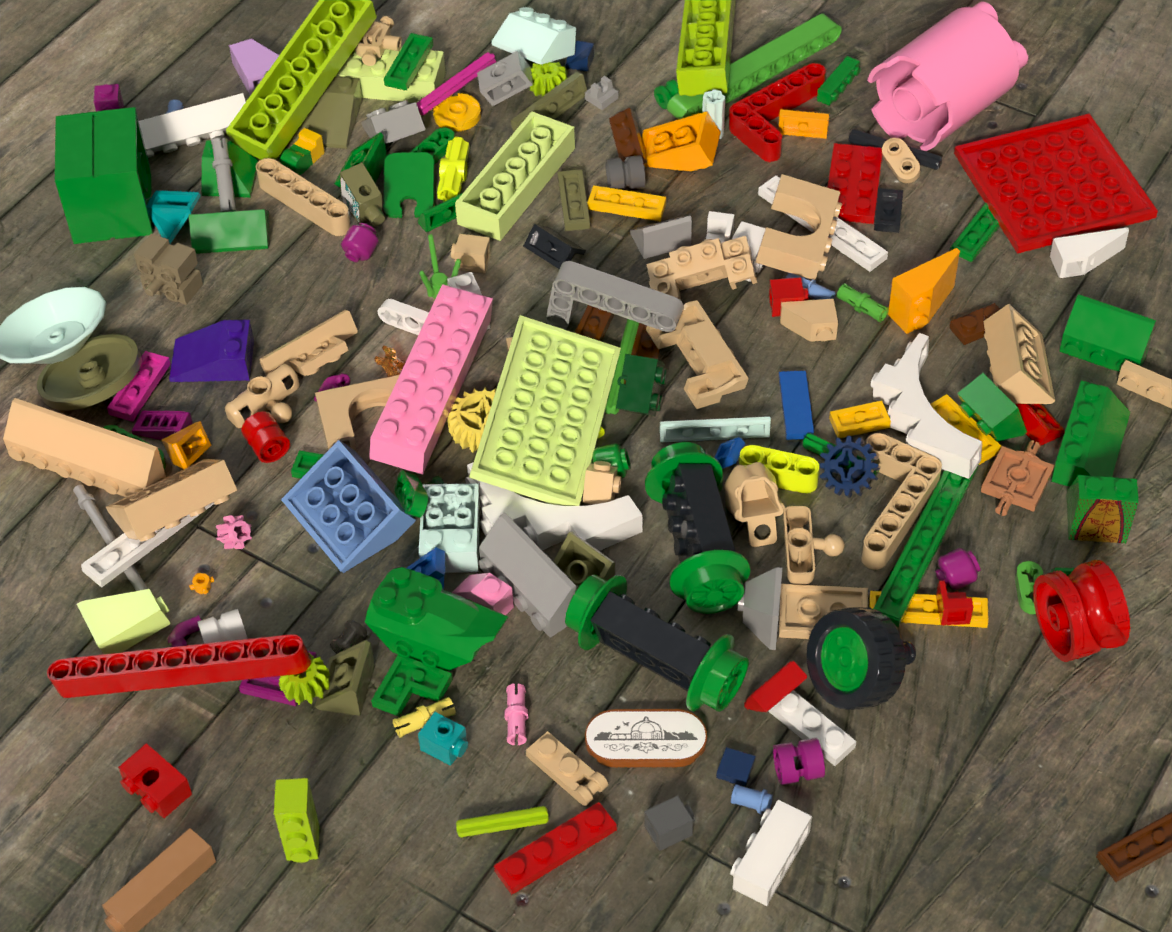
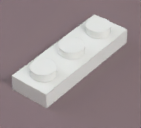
M794 690L768 711L802 740L817 738L821 745L823 757L834 766L856 747V741Z

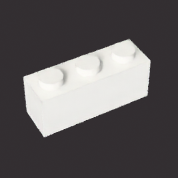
M777 800L772 810L768 808L761 819L760 825L762 827L758 834L752 833L746 844L745 850L747 852L743 859L738 857L731 869L733 889L767 906L809 835L812 816L780 800Z

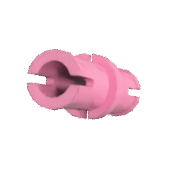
M510 684L506 688L507 708L504 712L505 720L508 721L507 742L515 745V735L517 734L518 745H522L527 741L525 721L528 719V709L525 707L526 688L524 685L518 684L516 695L515 684Z

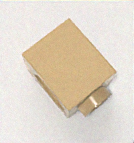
M459 234L457 243L453 244L451 248V259H455V262L457 259L461 260L459 270L486 273L491 257L490 238Z

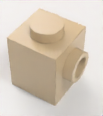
M595 461L594 464L590 463L585 473L582 503L600 504L615 500V493H619L621 488V477L617 476L618 467H613L611 463L605 461Z

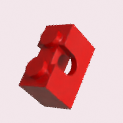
M147 743L118 767L122 776L120 783L130 795L136 793L142 796L140 801L150 813L156 811L164 819L192 795L187 778Z

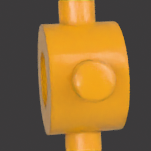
M196 573L192 579L193 584L189 585L190 590H195L199 594H207L211 589V583L214 582V578L209 577L205 573Z

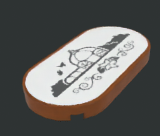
M612 709L603 711L591 719L585 731V745L591 757L593 756L597 759V762L608 767H684L695 762V759L704 753L707 745V731L701 719L686 710Z

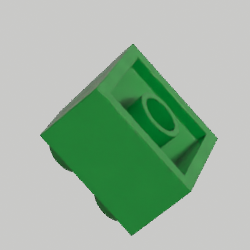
M984 373L957 393L961 401L959 408L968 418L973 416L978 421L976 425L984 435L991 434L996 441L1024 436L1027 433L1018 407Z

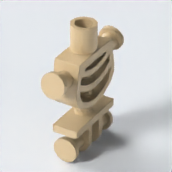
M383 16L380 20L381 23L374 21L355 48L356 55L362 57V62L367 66H373L376 63V58H381L385 49L400 51L401 37L391 36L390 29L394 26V22L388 16Z

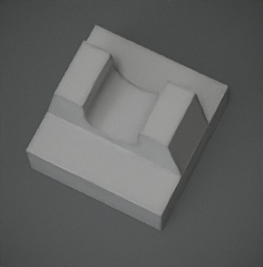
M603 76L597 84H592L591 88L585 92V100L601 110L618 99V91L613 88L612 81L606 76Z

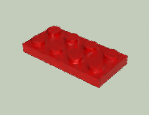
M834 143L828 188L840 191L838 202L842 203L838 218L842 221L874 224L882 148Z

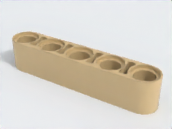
M265 158L256 164L259 186L263 191L332 235L343 236L351 227L347 205L274 159Z

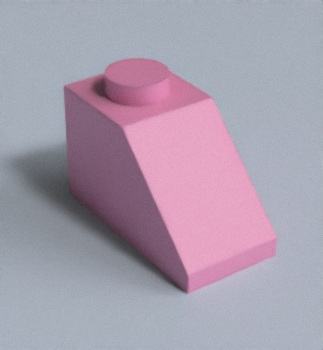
M491 573L469 575L452 592L498 611L503 615H507L514 608L512 587Z

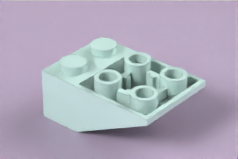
M479 483L424 484L423 487L428 494V503L423 516L420 518L419 559L437 547L445 551V573L479 572Z

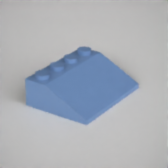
M340 440L281 499L343 573L397 541L416 521L413 516L405 514L399 500L357 452Z

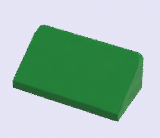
M462 194L423 212L418 219V224L427 233L456 219L455 202Z

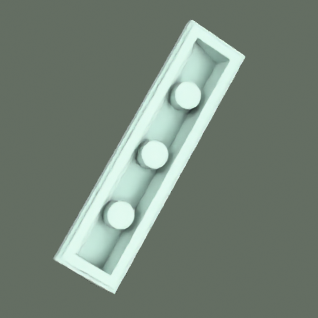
M750 417L663 421L659 425L660 442L724 440L738 437L741 439L770 437L771 418Z

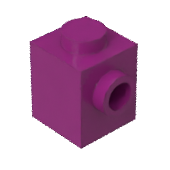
M119 84L95 86L93 102L96 111L124 108Z

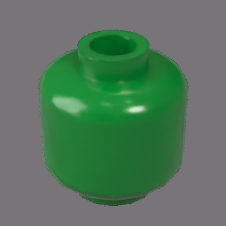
M614 443L594 449L591 460L592 464L595 461L611 463V466L618 467L617 476H620L621 479L626 476L627 470L631 469L628 451L626 448L622 449L619 444Z

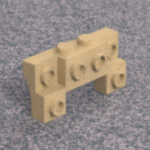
M746 236L722 243L719 238L714 240L707 239L700 244L689 247L683 246L669 252L670 258L647 264L650 288L674 296L681 300L679 289L681 291L727 277L732 290L737 288V282L751 279L752 284L757 283L752 254Z
M697 300L684 304L683 312L675 330L665 332L647 326L646 331L658 349L677 344L697 376L687 379L684 387L685 392L696 409L719 403L722 395L745 389L749 380L748 376L736 360L733 351L728 348L722 339L720 331L715 328Z

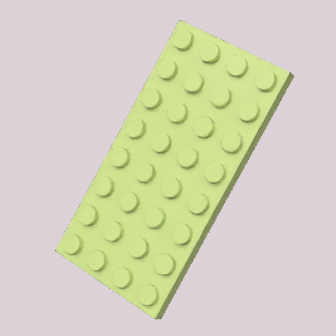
M520 315L469 478L553 505L579 506L584 490L586 469L592 460V454L595 449L621 348Z

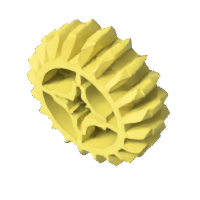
M486 387L483 391H477L474 388L472 394L464 392L463 398H456L455 404L452 405L447 418L450 435L453 436L455 444L460 443L462 449L469 447L472 453L478 450L496 388L493 391H488Z

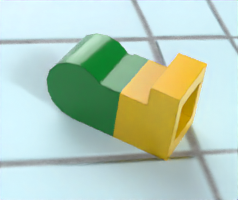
M303 128L298 133L299 139L290 148L286 149L280 157V163L298 175H302L325 154L322 135Z

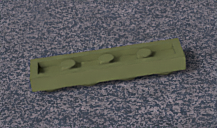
M575 72L510 121L513 132L516 131L531 112L556 119L584 98L587 88L583 74Z

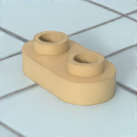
M899 138L887 140L882 147L883 158L897 179L903 183L916 181L920 176V164L906 143ZM892 147L899 148L897 151L890 150ZM907 165L912 167L910 170L903 169Z

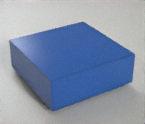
M738 437L720 444L714 458L719 461L722 469L737 463L745 442Z

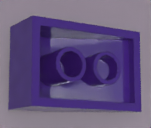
M223 320L175 339L169 377L170 382L249 381L254 348V337L250 320Z

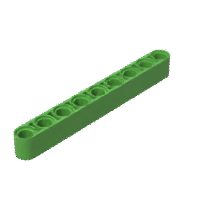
M820 14L730 64L728 93H722L725 96V104L834 43L841 34V26L825 14ZM678 93L668 102L667 111L678 120L702 113L704 94L679 96Z

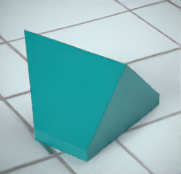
M156 190L148 202V213L161 237L168 239L169 244H171L201 197L199 192Z

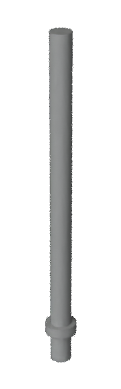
M77 485L73 491L78 498V505L87 512L106 544H110L117 538L96 507L94 496L88 494L83 485ZM131 565L124 571L136 591L148 589L134 565Z

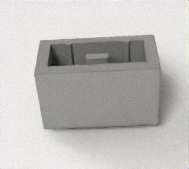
M407 100L388 107L389 111L387 112L385 108L373 111L366 115V120L361 122L369 138L381 132L384 135L385 144L425 130L416 102L408 104Z

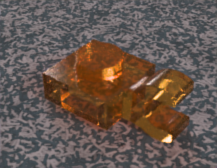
M383 345L382 349L385 351V357L375 356V362L384 368L387 372V377L400 375L406 361L397 357L394 348Z

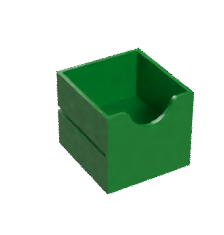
M136 108L56 116L55 183L73 244L153 234V221L147 210V204L152 197L151 168Z

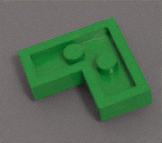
M398 655L371 700L372 707L400 716L413 693L439 702L453 680L452 673L436 667L431 668L424 665L423 662L409 657L403 658Z

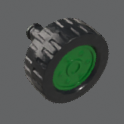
M869 607L843 608L828 612L813 627L807 644V667L815 689L826 702L839 709H865L884 704L895 695L904 678L906 665L913 663L916 658V649L911 642L902 640L895 624L882 612Z

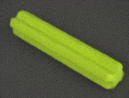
M541 806L456 821V828L459 837H467L546 824L549 822L547 808Z

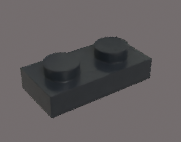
M878 188L874 231L899 233L903 190Z

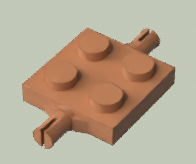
M1034 440L1029 441L1025 452L1015 451L1004 446L1001 447L981 488L982 493L1000 499L995 509L997 514L1000 515L1002 511L1001 516L1007 515L1011 504L1033 512L1035 511L1055 465L1042 461L1035 456L1040 448V444L1037 441L1035 445Z

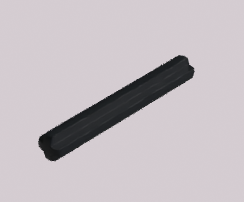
M852 129L848 142L857 146L882 148L888 139ZM908 146L921 166L934 170L940 168L942 164V157L940 155ZM892 147L890 150L897 151L899 148Z

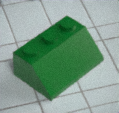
M1078 294L1063 333L1059 352L1120 372L1126 360L1142 367L1147 356L1156 320Z

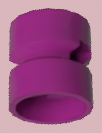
M817 738L800 740L797 746H794L791 742L773 746L774 766L780 785L796 783L800 777H804L806 781L824 778V758ZM794 756H797L799 766L795 768Z

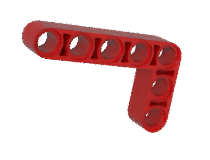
M818 63L808 64L734 103L729 109V131L762 160L767 162L777 161L781 157L782 134L769 122L779 117L780 109L792 110L816 97L818 89L825 82V67Z

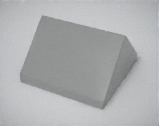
M691 216L677 217L630 230L631 236L643 259L672 252L683 246H691Z

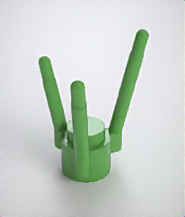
M429 234V248L434 274L430 280H428L424 271H420L419 274L427 289L428 297L436 299L442 284L448 286V277L444 273L439 272L434 238L432 234ZM460 259L456 260L451 277L458 275L461 264Z

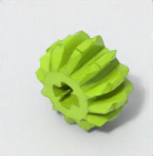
M548 62L542 65L533 64L531 68L533 85L529 89L534 92L535 96L546 95L567 79L565 67H562L560 62Z
M310 654L311 665L303 673L280 676V689L289 701L295 699V702L300 705L304 700H307L312 705L314 697L323 699V691L329 689L330 673L320 657L314 659Z

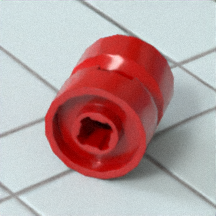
M257 412L248 417L242 424V435L248 444L253 447L254 453L261 462H275L288 452L290 441L269 412Z

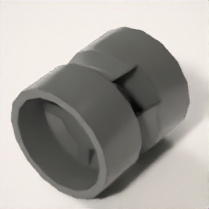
M641 155L626 157L624 162L621 158L606 160V176L609 188L624 190L626 185H629L631 189L645 187V171Z

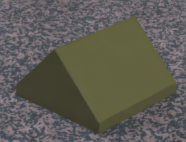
M573 532L568 533L553 561L576 585V590L591 575H597L606 581L616 576L615 562Z
M365 640L329 658L327 665L330 673L329 689L323 691V699L317 698L315 708L323 711L361 716L375 667L370 642Z

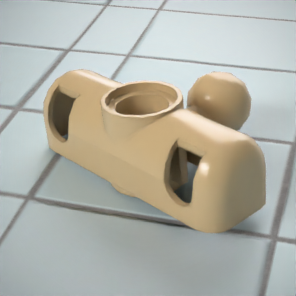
M282 364L265 377L260 376L251 379L247 389L239 394L237 398L226 404L225 412L228 420L237 428H242L245 420L239 411L248 406L251 415L257 412L271 411L277 423L283 424L288 422L292 417V409L288 404L280 401L299 388L300 383L296 372L289 365ZM287 376H290L294 382L290 389H286L282 382Z
M788 506L783 514L787 577L792 584L808 585L813 581L815 575L814 549L823 550L827 555L833 557L843 552L845 543L836 534H830L824 539L813 538L810 509L806 506ZM809 522L808 530L804 529L803 526Z

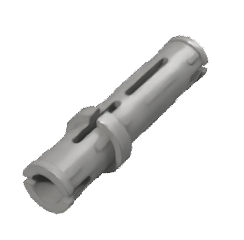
M220 138L211 140L214 154L212 166L216 170L220 212L237 211L230 168L233 164L232 160L229 159L227 138H222V141H220Z

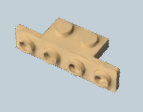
M344 310L260 358L265 375L273 372L282 364L289 365L294 371L304 376L312 375L318 372L319 368L326 363L335 362L340 359L342 354L349 351L344 340L358 332L350 311Z

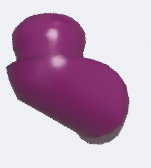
M343 373L328 377L324 380L318 392L349 386L351 383L350 377Z
M199 615L183 621L174 627L167 638L168 644L170 643L171 647L187 646L184 637L200 630L197 622L201 620Z

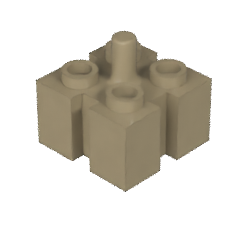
M151 233L134 253L137 268L141 272L142 286L148 296L152 297L154 294L161 296L164 293L169 300L187 305L203 286L200 270L194 269L198 264L194 248L180 243H176L175 246L171 245L168 239Z

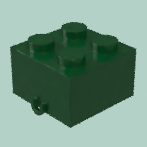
M625 354L622 376L617 380L620 387L616 409L656 417V411L660 412L663 404V395H660L661 384H666L668 369L664 368L665 363L658 359ZM621 379L626 380V383L621 384Z

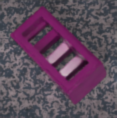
M142 411L132 429V434L162 440L192 425L191 414L184 411ZM146 420H148V421H149L148 425H147V426H143L144 423L146 422Z

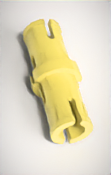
M446 697L444 700L430 706H419L415 712L393 719L394 727L407 724L405 727L395 730L397 735L401 738L406 734L423 728L434 712L446 718L456 715L455 707L442 711L443 708L452 705L453 702L449 697Z

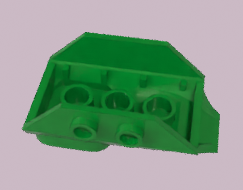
M400 567L391 570L375 590L367 610L365 623L391 652L403 658L409 657L423 662L428 667H436L448 671L472 662L484 644L494 641L509 617L442 589L440 581L431 576Z

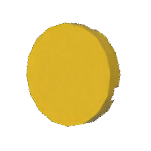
M457 93L458 96H450L433 109V117L436 124L441 128H449L453 132H461L474 127L481 118L480 104L474 97L464 93Z

